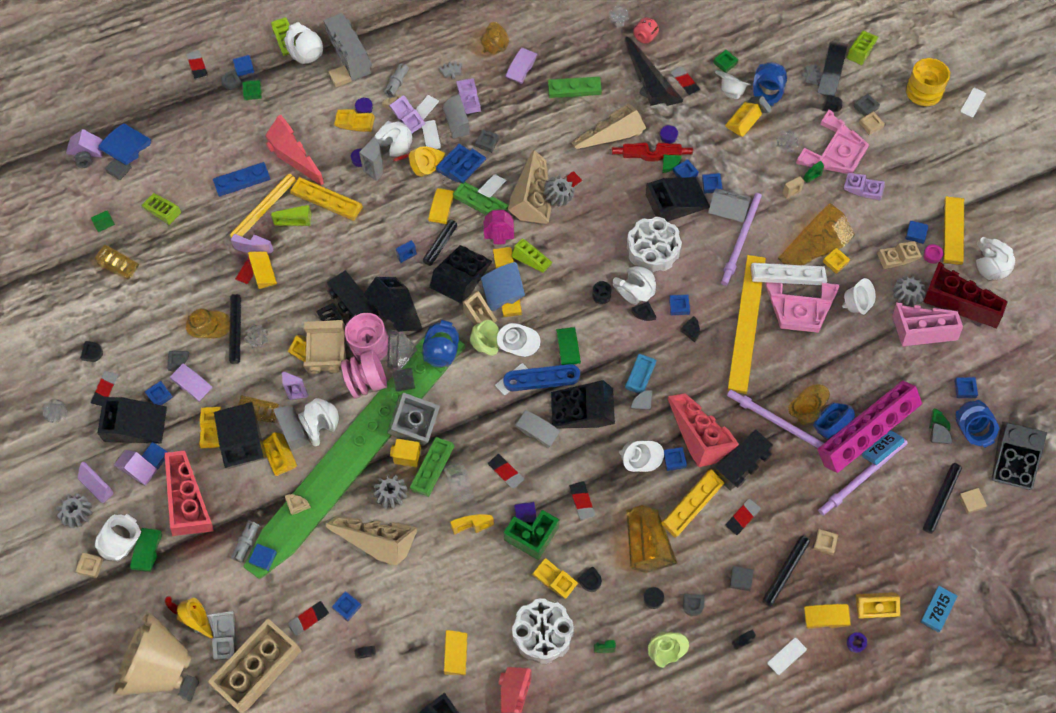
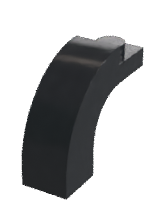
M830 40L818 93L829 96L836 95L848 44Z

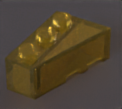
M644 505L627 509L630 569L648 573L678 563L665 528L661 524L662 520L658 510Z

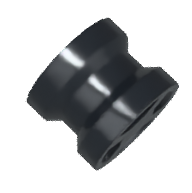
M599 281L594 285L593 300L596 303L606 304L610 301L612 292L610 284L605 281Z

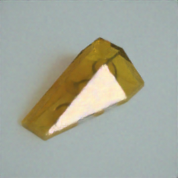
M829 203L778 259L786 265H805L815 258L827 255L835 248H843L855 234L845 214Z

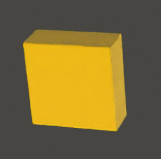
M835 248L823 260V263L836 274L850 262V259L838 248Z

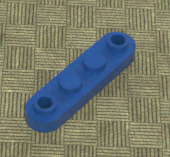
M573 364L514 370L507 372L503 381L505 388L509 391L574 385L579 381L580 370ZM572 374L574 377L568 378L567 376ZM516 380L517 383L512 385L510 384V381Z

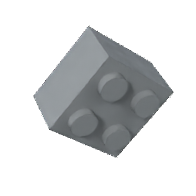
M402 393L398 397L387 434L404 440L420 442L421 446L426 445L429 442L440 406Z

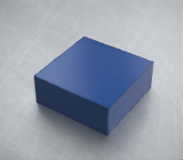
M250 55L233 59L238 77L254 73Z
M688 159L673 168V173L678 178L697 177L699 173Z
M720 173L702 174L704 194L714 193L716 188L723 189Z
M910 220L905 239L924 244L929 225Z
M412 240L396 248L397 258L400 263L417 255L416 247Z
M670 295V314L689 315V295Z
M962 377L954 380L957 398H977L976 377Z
M162 381L145 391L153 404L163 405L173 398Z
M152 442L142 457L158 470L165 461V453H168V451Z
M683 447L664 450L667 471L687 467Z
M257 543L249 563L269 571L277 552Z
M345 591L332 608L345 620L349 621L362 605Z

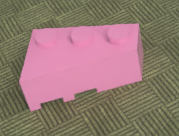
M896 302L892 315L902 346L956 341L959 339L963 329L958 311L938 308L928 310L922 309L921 306L917 305L914 307L902 306V303Z

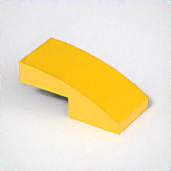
M354 109L337 110L334 125L352 131L372 132L375 117L373 113H356Z
M436 189L428 221L442 224L447 223L455 191Z
M221 407L201 408L199 423L201 426L199 442L201 448L220 447L214 412L221 410Z
M486 514L470 515L450 521V525L454 535L471 527L478 533L493 526L494 518L492 515Z
M544 558L532 573L536 579L564 599L569 596L578 584L576 580L564 570L558 569L547 558Z
M848 604L804 607L806 627L808 629L828 626L830 628L851 626Z

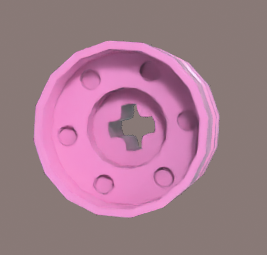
M361 313L349 320L345 327V337L353 356L361 362L360 355L362 353L374 350L379 359L382 360L390 350V340L383 321L372 313Z
M374 350L362 353L360 355L361 363L354 356L351 357L350 362L348 359L341 362L345 384L355 399L360 398L361 393L368 395V385L374 392L387 388L384 369Z

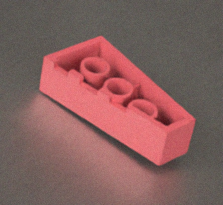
M186 452L165 453L169 519L172 536L212 532V523Z

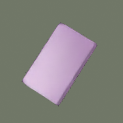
M282 372L283 386L289 400L307 398L308 393L303 379Z
M82 462L79 468L78 480L101 503H104L113 495V491L85 462Z

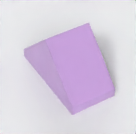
M82 129L70 137L66 153L68 155H76L79 152L86 151L92 157H102L103 151L99 149V145L103 139Z
M125 450L114 464L116 468L145 486L157 472V468L137 452Z

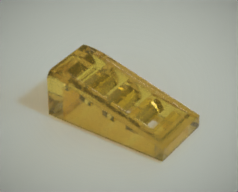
M104 245L95 257L99 266L128 280L139 266L135 261L107 245ZM127 264H128L129 267H128L127 270L124 272L123 270H124V268H125V267L127 266Z
M241 395L238 405L253 402V406H256L255 414L257 421L275 423L276 415L273 409L278 408L279 404ZM260 407L264 408L263 414H259ZM268 408L272 409L270 416H267Z

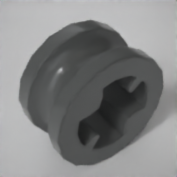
M82 151L74 156L78 168H87L93 163L89 152Z

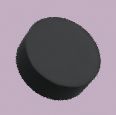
M657 587L648 588L644 593V604L650 609L661 607L664 602V593Z
M375 646L355 649V658L362 659L375 656Z

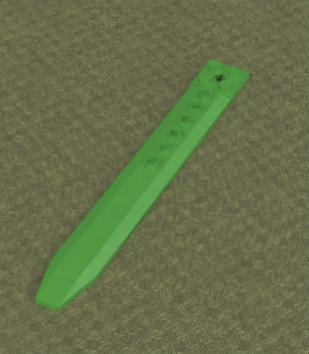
M444 332L436 333L431 337V339L445 337L453 343L451 336ZM425 336L387 381V388L380 390L294 491L293 494L305 498L311 508L292 515L287 502H285L262 529L243 566L259 580L297 551L392 435L387 434V430L398 397L402 393H406L423 399L449 368L433 367L424 361L422 350ZM460 340L455 359L465 348V344ZM257 543L277 552L269 571L249 563Z

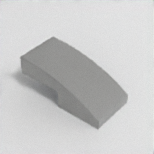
M527 410L524 411L515 424L516 428L528 437L533 436L547 448L552 445L560 433V430Z
M235 615L213 616L214 660L231 658L236 651Z

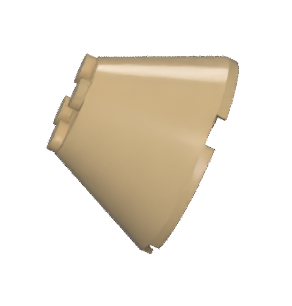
M147 612L142 620L146 622L141 627L138 626L118 672L120 674V683L115 682L113 694L117 696L172 691L173 688L178 689L181 685L183 677L180 675L183 668L187 669L191 656L188 655V650L152 613Z

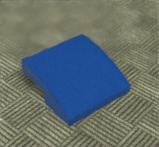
M123 123L101 142L99 149L127 165L138 158L141 150L151 145V139Z
M458 144L436 166V170L451 180L464 183L486 160V157L473 148L468 150L461 144Z

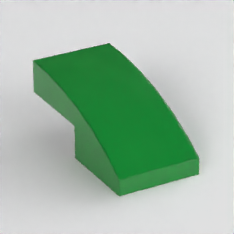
M575 327L556 329L561 365L581 364Z
M141 528V534L136 542L131 560V569L151 572L157 557L156 550L162 537L161 530Z

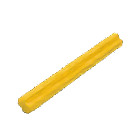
M290 173L287 174L230 233V237L232 238L234 234L242 237L296 181L295 177Z

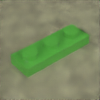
M600 76L548 80L549 98L602 94Z
M466 182L461 183L453 193V198L485 215L492 210L508 211V204L492 196L489 198L479 193V189Z
M435 437L410 486L411 491L427 497L430 496L455 447L453 442Z

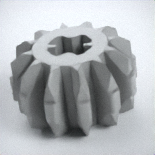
M560 175L556 178L553 176L545 183L543 194L547 195L546 200L552 201L551 205L556 203L558 207L561 205L565 206L573 199L575 188L571 187L572 182L566 181L567 177L562 179Z
M906 275L903 279L899 278L896 285H894L893 298H897L898 303L903 302L904 306L910 304L911 307H914L916 304L922 303L926 295V291H924L926 287L920 284L921 279L915 280L914 275L909 279Z
M388 474L386 475V480L379 478L380 484L374 485L377 491L373 493L374 497L377 498V503H383L385 509L389 504H391L392 509L395 508V503L402 505L401 499L407 498L405 492L408 491L407 486H404V480H398L396 475L390 479Z
M77 493L74 497L67 495L66 501L61 499L63 505L57 506L59 511L57 517L63 525H69L70 528H74L76 524L82 527L83 521L89 522L87 516L93 515L90 510L92 504L88 502L85 496L81 497Z

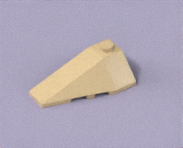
M628 103L611 113L609 120L597 123L595 130L586 131L571 143L576 149L632 136L636 137L643 133L646 126L637 109Z
M535 150L531 152L511 195L508 210L520 221L547 224L551 213V204L546 200L547 195L543 194L544 185L548 179L547 161Z
M338 516L326 524V527L377 560L386 562L388 565H398L407 557L417 532L416 527L392 522V526L380 525V521L374 520L373 522L362 523L361 519Z

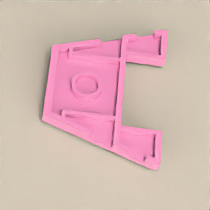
M828 110L820 125L836 132L822 156L804 148L796 164L812 167L819 161H822L824 170L845 174L853 173L868 150L869 144L854 130H849L845 126V122L841 119L838 120L834 113Z
M765 282L781 329L819 333L839 289L838 284L822 283L821 298L782 294L783 283Z

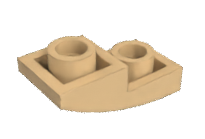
M915 241L899 243L897 247L880 249L877 253L883 269L901 266L922 257Z

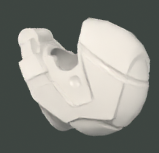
M299 22L289 25L285 44L291 57L301 64L316 61L323 52V44L318 34L306 26L300 25ZM302 32V33L298 36V38H297V40H296V42H295V43H296V46H294V37H295V35H296L297 33Z
M387 121L374 137L380 147H387L391 144L389 150L390 157L405 155L408 153L412 143L410 129L399 121L395 123Z
M982 237L977 242V246L984 255L983 258L976 260L979 273L988 280H998L1007 277L1012 273L1015 266L1013 249L997 239Z
M642 266L630 267L627 270L628 279L626 281L617 277L613 279L612 285L625 300L633 305H637L640 301H648L656 291L653 273Z
M319 398L308 402L305 405V411L298 414L299 420L313 446L320 444L319 431L322 428L334 432L339 422V415L335 406Z
M128 514L112 515L103 525L95 539L94 546L100 556L112 561H120L125 558L141 534L136 523L137 520ZM116 525L125 527L130 532V538L121 537L111 527Z

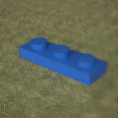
M265 162L213 178L219 197L271 180Z

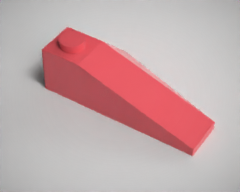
M279 115L266 134L267 148L271 153L274 152L278 158L319 185H323L322 174L309 155L306 156L303 145L300 141L297 142L290 125L282 115Z
M687 394L668 396L669 404L688 451L698 467L716 464L738 447L739 444L725 426L720 427L712 415L707 416L701 411L702 407Z
M507 667L506 672L501 673L498 683L501 685V713H522L532 680L531 669Z

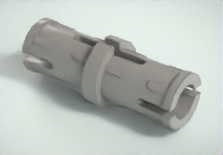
M400 63L395 73L390 76V82L384 90L387 96L391 93L390 97H394L398 87L403 84V78L409 70L407 65L404 64L403 68H401L403 63Z
M250 520L247 521L242 535L238 536V543L231 555L233 560L243 562L249 547L253 545L252 540L260 527L259 524L252 523Z

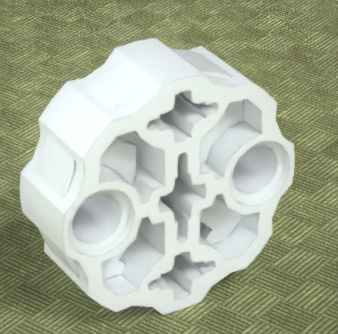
M654 217L653 219L643 218L639 220L628 234L627 249L630 261L633 265L642 266L652 273L670 269L675 260L679 259L682 245L679 236L680 231L674 224L668 223L665 218Z
M535 599L533 603L522 606L516 613V619L512 626L513 641L520 650V654L527 660L532 659L540 664L551 663L554 659L563 657L569 650L571 638L573 637V621L566 613V608L560 603L549 602L546 599ZM541 607L543 609V614H539L538 608ZM541 622H543V627L546 631L545 640H543L540 631ZM562 625H566L569 628V631L567 633H561L558 630V628ZM520 629H525L528 632L525 637H519L516 633ZM542 648L547 649V655H543Z

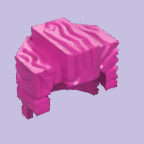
M492 210L485 216L483 221L484 239H493L495 245L505 244V240L514 239V220L512 215L505 210Z

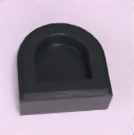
M827 95L822 105V111L831 110L832 112H837L841 110L842 99Z
M85 341L80 359L88 362L100 360L103 356L101 346L96 342Z
M591 567L578 577L577 581L584 590L595 592L601 587L602 578L596 569Z

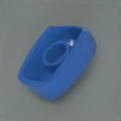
M833 402L818 416L813 426L818 434L826 439H830L855 419V411L849 405Z

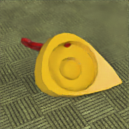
M424 146L396 157L393 161L396 162L409 157L413 172L417 176L422 177L436 170V166L442 161L445 153L438 149Z
M171 596L166 597V606L177 615L176 619L179 622L211 639L213 638L206 612L196 598L186 599L177 605L172 602Z

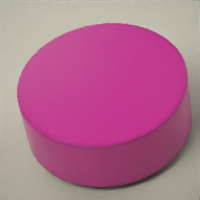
M928 245L923 252V257L928 263L936 264L942 259L943 250L938 245Z

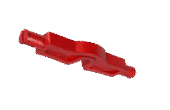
M647 143L623 144V147H612V155L623 154V158H641L645 161L655 162L662 160L664 154L678 156L693 155V147L682 148L681 144L657 143L655 151L651 152Z

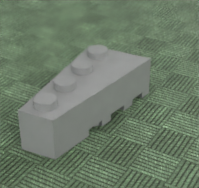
M343 13L323 20L326 33L342 64L345 65L351 80L354 81L371 74L370 66L372 64L370 58L359 41L356 32L353 31L349 19H346Z

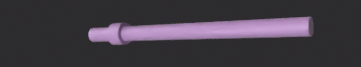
M755 193L730 260L724 267L725 273L721 280V284L724 286L728 285L731 275L735 273L736 262L762 197L760 193Z
M731 389L728 392L727 396L740 403L741 407L749 408L814 447L819 448L824 444L822 441L752 402V399L746 395L743 397Z
M904 439L905 442L878 465L872 463L841 491L830 496L828 502L818 509L819 513L824 516L833 507H838L848 494L908 444L907 440Z

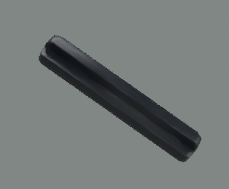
M448 220L424 256V264L431 266L457 228L456 221Z

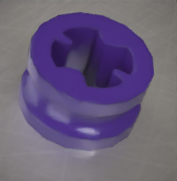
M856 632L848 637L846 644L850 651L858 653L866 648L867 639L862 633ZM854 637H856V640H861L860 648L852 644Z

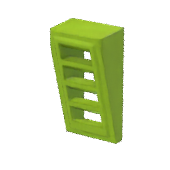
M286 17L271 22L273 33L283 56L289 54L287 48L283 47L286 46L285 32L289 30L290 25Z
M862 31L850 47L847 59L862 65L877 42L878 36Z
M155 193L141 205L168 225L181 214L177 205Z
M310 205L271 213L273 223L276 226H311L312 213Z
M522 238L514 246L511 257L542 273L552 265L551 260Z

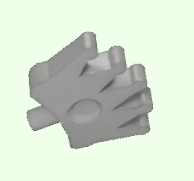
M449 62V67L444 64V69L439 67L444 78L452 76V79H455V75H461L462 63H459V66H457V63L454 62L453 66Z
M817 64L805 67V73H802V76L806 77V83L819 85L822 73H819L821 69H817Z

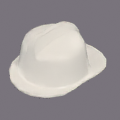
M715 71L717 75L722 77L721 90L727 97L739 99L747 85H751L728 73Z
M863 278L854 287L846 290L844 294L845 301L842 307L848 308L852 313L866 314L874 305L876 298L872 282L869 279Z
M517 323L504 325L497 334L498 346L506 352L519 356H530L540 347L541 341L538 333L529 327Z
M633 440L626 443L622 450H619L624 467L628 471L633 472L653 471L660 466L664 458L662 446L654 441Z

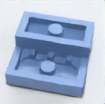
M516 262L501 266L481 277L487 305L491 311L497 310L506 303L513 304L525 296Z

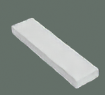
M751 264L752 282L809 285L827 283L824 266Z

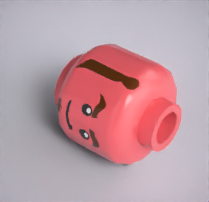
M646 17L636 24L633 34L639 42L647 44L657 36L659 27L655 20Z

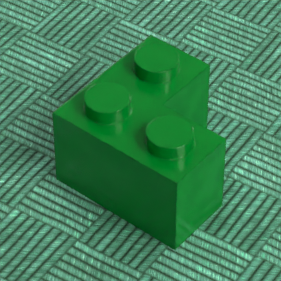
M541 510L533 525L530 526L514 516L503 533L504 541L539 560L559 529L560 519Z

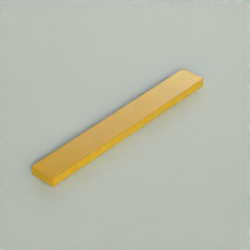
M747 255L727 391L731 389L737 393L747 394L763 283L752 282L751 264L765 263L766 258Z

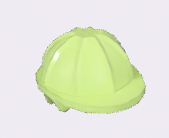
M485 320L473 326L470 335V343L473 345V348L478 352H485L491 356L496 355L499 350L497 344L498 326L491 320Z
M659 632L650 640L648 655L657 666L664 668L668 663L677 662L679 658L687 653L689 641L681 633Z

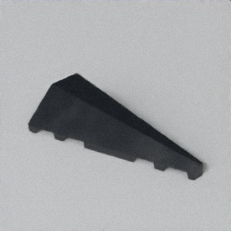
M625 37V44L638 79L643 84L650 106L666 103L667 106L682 103V97L633 40Z

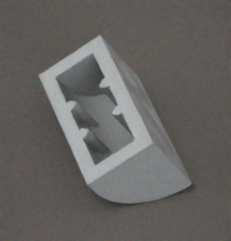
M460 94L448 99L443 107L453 139L470 135L469 122Z
M373 138L359 154L363 172L378 181L383 174V162L379 143Z
M716 188L708 213L744 222L751 197Z
M284 406L273 409L291 451L309 444L293 407Z

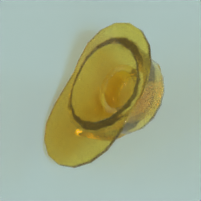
M491 22L480 39L484 47L482 52L495 55L506 50L509 38L507 32L500 24Z
M203 308L196 309L188 316L186 330L189 335L195 338H221L230 331V318L220 311H209Z
M820 384L807 387L790 403L788 407L789 414L797 418L801 425L816 421L820 417L821 408L829 400L830 392L828 388Z

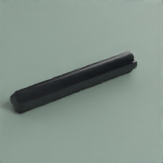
M232 294L230 296L229 361L231 364H238L240 362L241 297L239 294Z
M953 463L950 466L923 526L925 532L932 534L935 531L962 470L961 465Z
M803 535L800 536L764 596L763 603L768 606L774 604L809 545V538Z

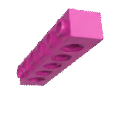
M902 380L821 445L817 450L824 467L836 473L840 472L921 406L922 401L917 387Z

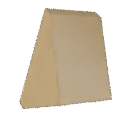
M475 291L463 301L464 315L475 325L485 320H491L494 323L497 321L479 291Z

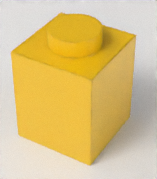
M396 439L395 445H392L390 450V457L393 458L394 464L417 467L421 452L420 442Z

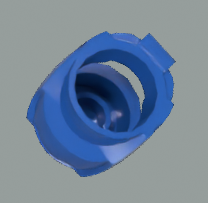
M776 62L760 64L754 76V96L763 95L770 106H774V103H777L782 98L785 91L787 72L783 65ZM760 84L766 89L778 91L776 94L767 95L763 93Z
M441 320L440 323H435L427 330L422 355L424 361L433 367H449L456 357L459 333L452 326V322ZM444 332L451 336L453 343L445 337H435L432 339L431 337L436 333Z
M980 400L964 403L955 413L957 425L964 437L971 444L983 446L984 448L994 444V439L998 435L999 425L992 411ZM989 422H990L989 431H988L985 435H983V436H974V435H972V434H976V433L982 432L985 428H987V426H988V424H989Z

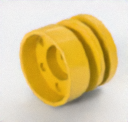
M925 58L916 62L906 86L908 98L921 106H933L939 103L950 79L949 68L942 61L933 58Z

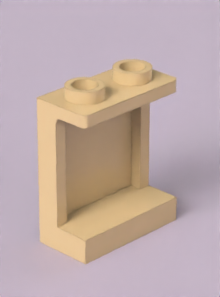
M343 320L304 322V330L307 335L306 362L303 363V367L307 372L312 374H318L320 371L338 373L342 370L341 362L345 360L346 325Z

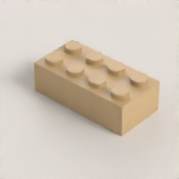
M267 619L217 671L208 683L239 713H245L302 651L291 638L271 620Z

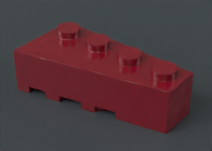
M938 262L923 303L940 309L958 311V314L962 317L997 329L1008 301L987 289L983 290L977 287L974 281L965 280L959 276L960 273L955 270L951 272L944 267V264Z

